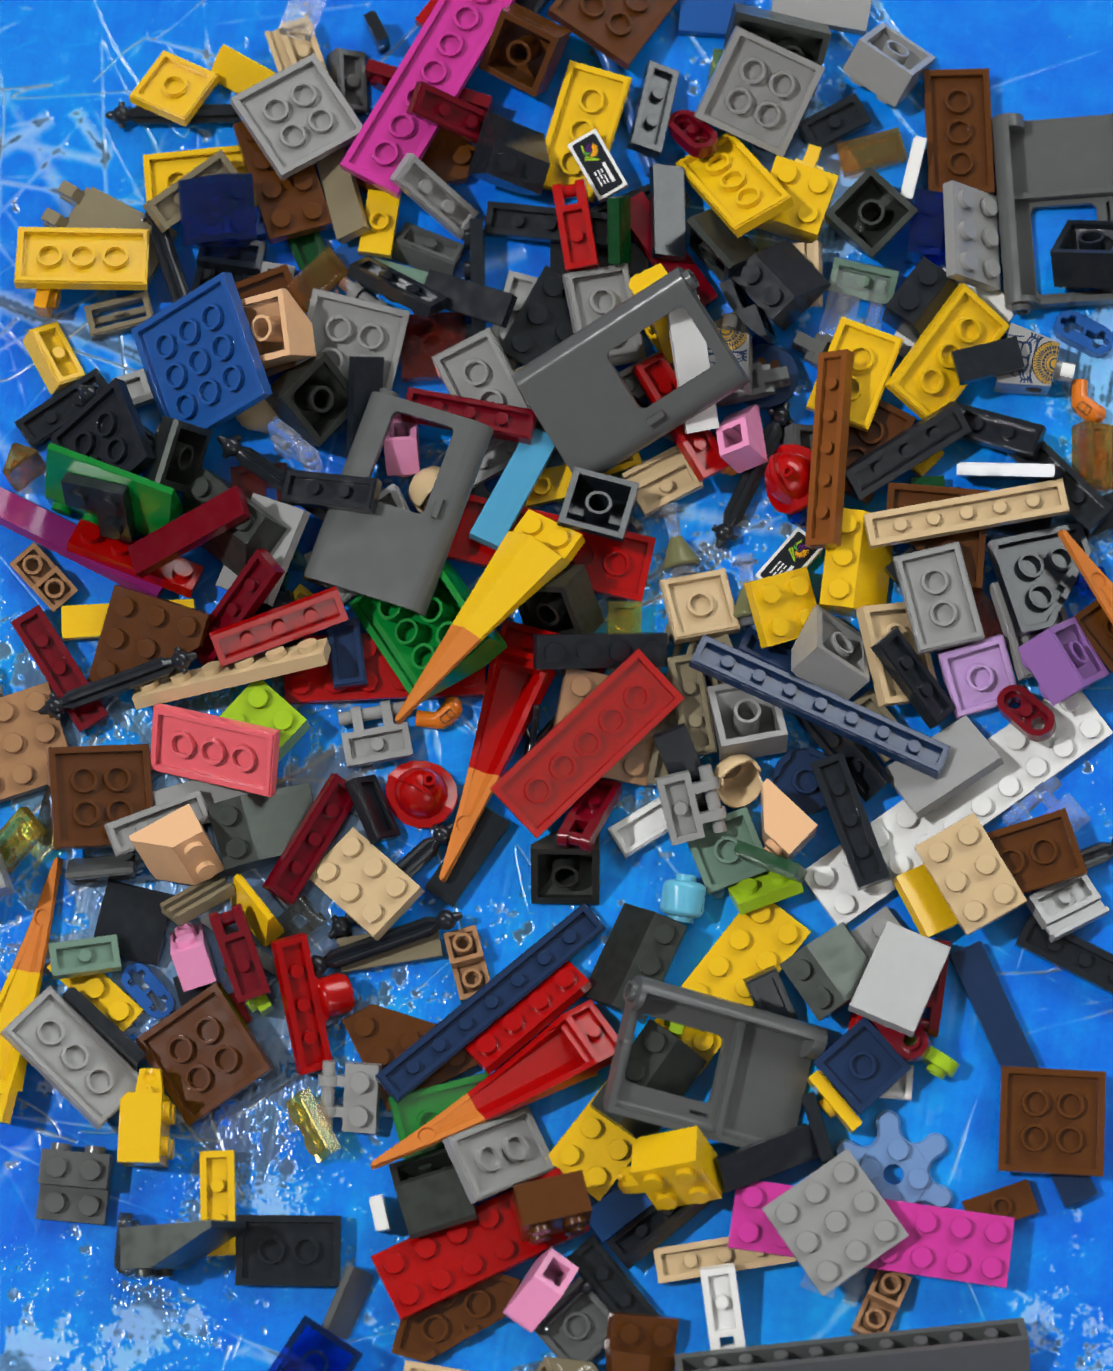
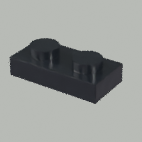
M856 93L800 121L798 129L808 146L812 144L824 149L870 125L871 118Z

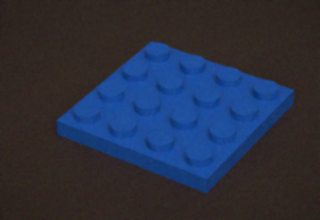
M230 272L220 273L131 329L161 421L163 416H167L212 431L273 394L233 275Z

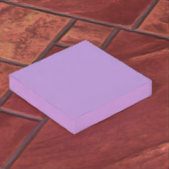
M1002 634L937 653L949 699L956 707L953 711L956 719L964 715L967 716L997 707L999 692L1009 685H1017Z

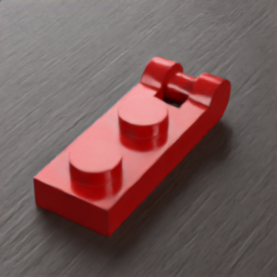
M585 179L575 180V184L565 186L562 183L552 185L567 273L599 267ZM577 197L578 203L566 205V199Z

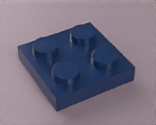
M865 1017L813 1062L817 1069L820 1070L859 1115L911 1069L910 1065Z

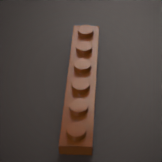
M848 349L818 354L805 546L811 549L841 546L854 353Z

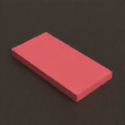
M158 703L153 706L151 770L272 797L276 794L280 730Z

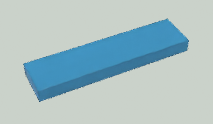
M535 428L531 445L518 444L472 527L469 538L494 550L498 549L507 532L513 528L556 449L546 432Z

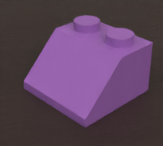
M1075 617L1046 629L1017 648L1021 654L1022 664L1028 671L1032 672L1039 683L1038 687L1041 695L1050 701L1052 706L1067 700L1110 674Z

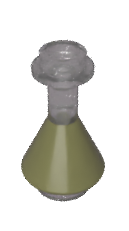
M678 503L661 506L657 517L658 519H665L669 536L662 570L665 573H670L671 578L697 573L696 567L701 564V559L682 537L678 516L684 513L683 509L679 508Z
M753 553L737 554L734 556L735 561L732 562V567L739 568L741 590L735 604L733 616L738 618L740 630H747L748 627L756 629L744 583L754 581L752 566L757 565L758 560L754 558Z

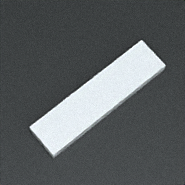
M682 307L676 308L666 315L677 387L710 368L706 341L688 312ZM716 404L683 424L684 432L688 434L719 428Z

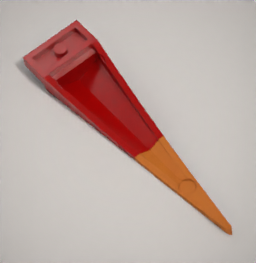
M504 620L499 634L508 647L489 664L467 776L439 875L443 883L447 881L493 794L489 788L503 775L532 719L533 706L535 704L540 705L557 673L555 669L536 670L533 668V634L559 633L509 620Z
M592 999L561 1014L539 1035L473 1089L415 1132L371 1162V1170L392 1163L441 1142L451 1135L488 1122L598 1075V1070L612 1063L618 1035Z

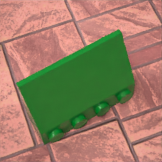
M49 442L46 457L45 497L50 505H52L51 509L64 516H70L71 513L82 516L83 520L99 525L96 512L78 509L65 504L61 480L66 472L128 485L137 532L135 537L140 539L183 515V505L175 489Z
M446 559L426 616L363 595L353 598L349 605L410 694L471 592L449 559ZM496 628L423 701L484 668L508 646Z

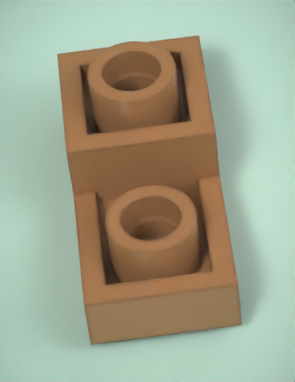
M35 542L9 563L53 613L79 591Z
M476 925L443 933L461 1004L490 981Z
M876 1270L850 1332L855 1335L889 1332L912 1277L903 1273Z

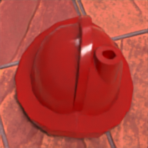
M797 444L780 445L769 458L764 472L766 491L771 505L780 513L793 515L808 508L812 450L808 447Z
M409 761L397 766L389 773L385 787L387 803L393 814L404 824L416 828H428L436 823L439 825L445 822L454 812L458 802L457 785L451 774L440 765L428 761Z

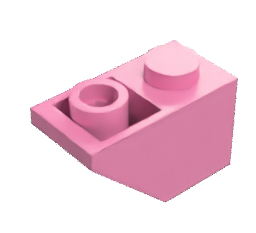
M754 404L727 415L719 424V428H716L720 457L738 474L768 462L759 406Z
M190 922L176 927L174 932L170 933V952L183 992L216 982V970L203 924L194 925V923Z
M553 1248L545 1251L536 1258L503 1313L528 1332H533L563 1296L579 1267Z

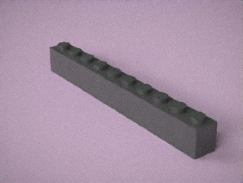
M1024 1318L674 1354L676 1371H1030L1029 1337Z

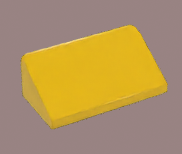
M225 44L220 48L211 68V71L219 74L220 81L218 84L235 94H239L276 74Z
M58 321L29 329L23 339V344L51 395L59 393L86 375Z
M237 873L233 878L236 895L231 897V905L242 904L250 930L263 946H268L270 941L276 940L284 933V928L243 876Z

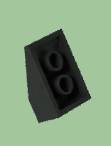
M309 783L277 788L276 794L272 797L251 793L207 805L224 868L229 876L276 863L314 802Z
M202 1220L120 1227L121 1270H134L135 1277H173L174 1270L188 1269L246 1229V1222Z

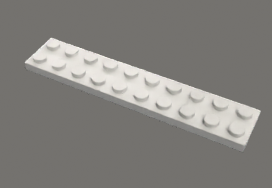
M1080 691L1055 706H1052L1050 701L1046 699L1041 701L1053 712L1056 722L1054 734L1045 741L1035 742L1029 740L1011 723L987 739L1002 757L1004 764L921 819H918L905 801L902 800L872 821L870 824L891 876L890 880L858 891L841 845L806 868L805 870L808 872L804 879L805 884L836 926L841 922H845L847 925L895 891L896 887L892 879L923 864L914 849L916 845L972 813H975L984 827L1110 737L1113 731L1084 693ZM1036 724L1033 728L1038 730L1042 729L1045 725Z

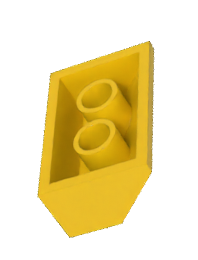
M843 508L841 546L825 548L819 606L833 615L857 618L856 609L862 606L886 604L890 576L884 569L892 561L893 545L869 549L863 516L870 512L865 510Z

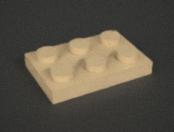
M904 602L862 606L856 609L878 707L910 704L908 698L870 648L890 630L898 627L917 653ZM931 654L918 655L936 679Z
M975 813L970 814L914 847L967 937L1027 903V899Z
M354 827L318 863L309 878L313 884L376 941L424 893V890L373 844L371 845Z

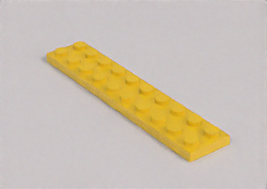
M775 903L742 915L738 913L681 987L753 1007V1002L743 979L773 965L778 973H780L782 970L780 964L796 953L811 931ZM655 1018L654 1021L669 1030V1026L663 1025L664 1020ZM686 1026L684 1027L682 1039L679 1038L707 1061L701 1072L716 1055L722 1044L720 1036ZM598 1091L548 1155L552 1164L556 1168H560L563 1174L582 1170L588 1194L597 1201H600L617 1181L619 1169L628 1167L631 1163L632 1144L636 1139L591 1108L590 1104L599 1093Z

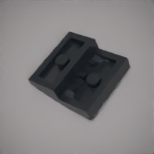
M202 233L196 258L197 269L191 291L222 272L232 273L235 283L260 274L262 262L266 258L267 242Z
M731 278L719 283L728 304L741 321L769 344H778L768 316L756 304L749 306L745 293L740 286Z
M109 880L100 908L94 937L117 934L120 957L157 966L160 963L165 933L170 924V919L162 913L160 903L174 895Z

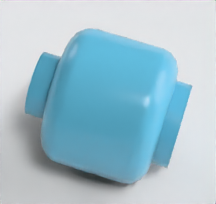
M676 873V879H668L664 882L660 910L667 914V918L679 922L693 923L694 918L702 916L706 887L696 882V875Z

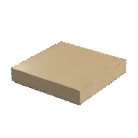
M725 568L660 580L659 586L674 645L701 640L703 634L714 638L727 633L728 635L740 633L739 620L733 616L735 605Z

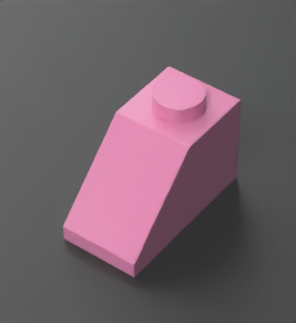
M398 413L393 417L383 445L387 476L405 478L420 471L419 426L415 423L402 421L401 413Z

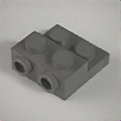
M52 1142L50 1149L42 1148L38 1177L40 1189L36 1219L107 1225L114 1156L105 1154L106 1148L99 1146H85V1152L71 1151V1144Z

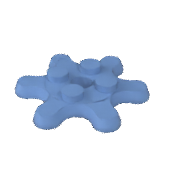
M885 1110L876 1117L877 1136L872 1144L860 1146L851 1140L845 1139L840 1140L834 1146V1157L847 1148L883 1199L949 1208L952 1204L953 1194L947 1186L935 1182L930 1173L932 1163L942 1157L948 1149V1142L940 1133H930L919 1142H910L901 1133V1120L898 1114L892 1110ZM889 1165H896L902 1169V1181L896 1185L889 1184L884 1179L883 1172Z

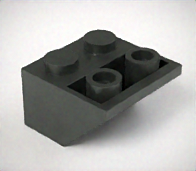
M445 1147L389 1164L395 1191L411 1240L477 1219L474 1204L470 1203Z

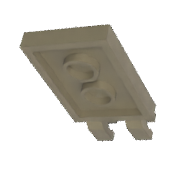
M63 180L57 192L62 200L74 206L69 217L66 219L63 215L48 207L41 217V220L44 221L43 225L46 227L150 229L151 232V225L141 221V216H144V213L93 186L91 189L86 187L82 191ZM169 228L174 243L178 233L176 230ZM151 236L148 286L160 267Z

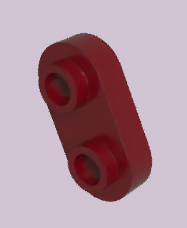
M679 110L672 113L669 117L668 133L689 155L704 159L713 155L718 150L717 132L705 121L694 117L695 112Z
M1009 685L999 692L997 704L1000 714L1025 737L1035 742H1041L1049 739L1054 734L1056 722L1053 712L1025 687ZM1014 703L1021 704L1017 709L1010 708ZM1036 724L1045 725L1042 729L1037 730L1033 728Z
M872 1021L875 1028L904 1060L918 1062L928 1055L931 1042L919 1024L913 1037L917 1038L915 1045L908 1047L906 1046V1040L910 1036Z

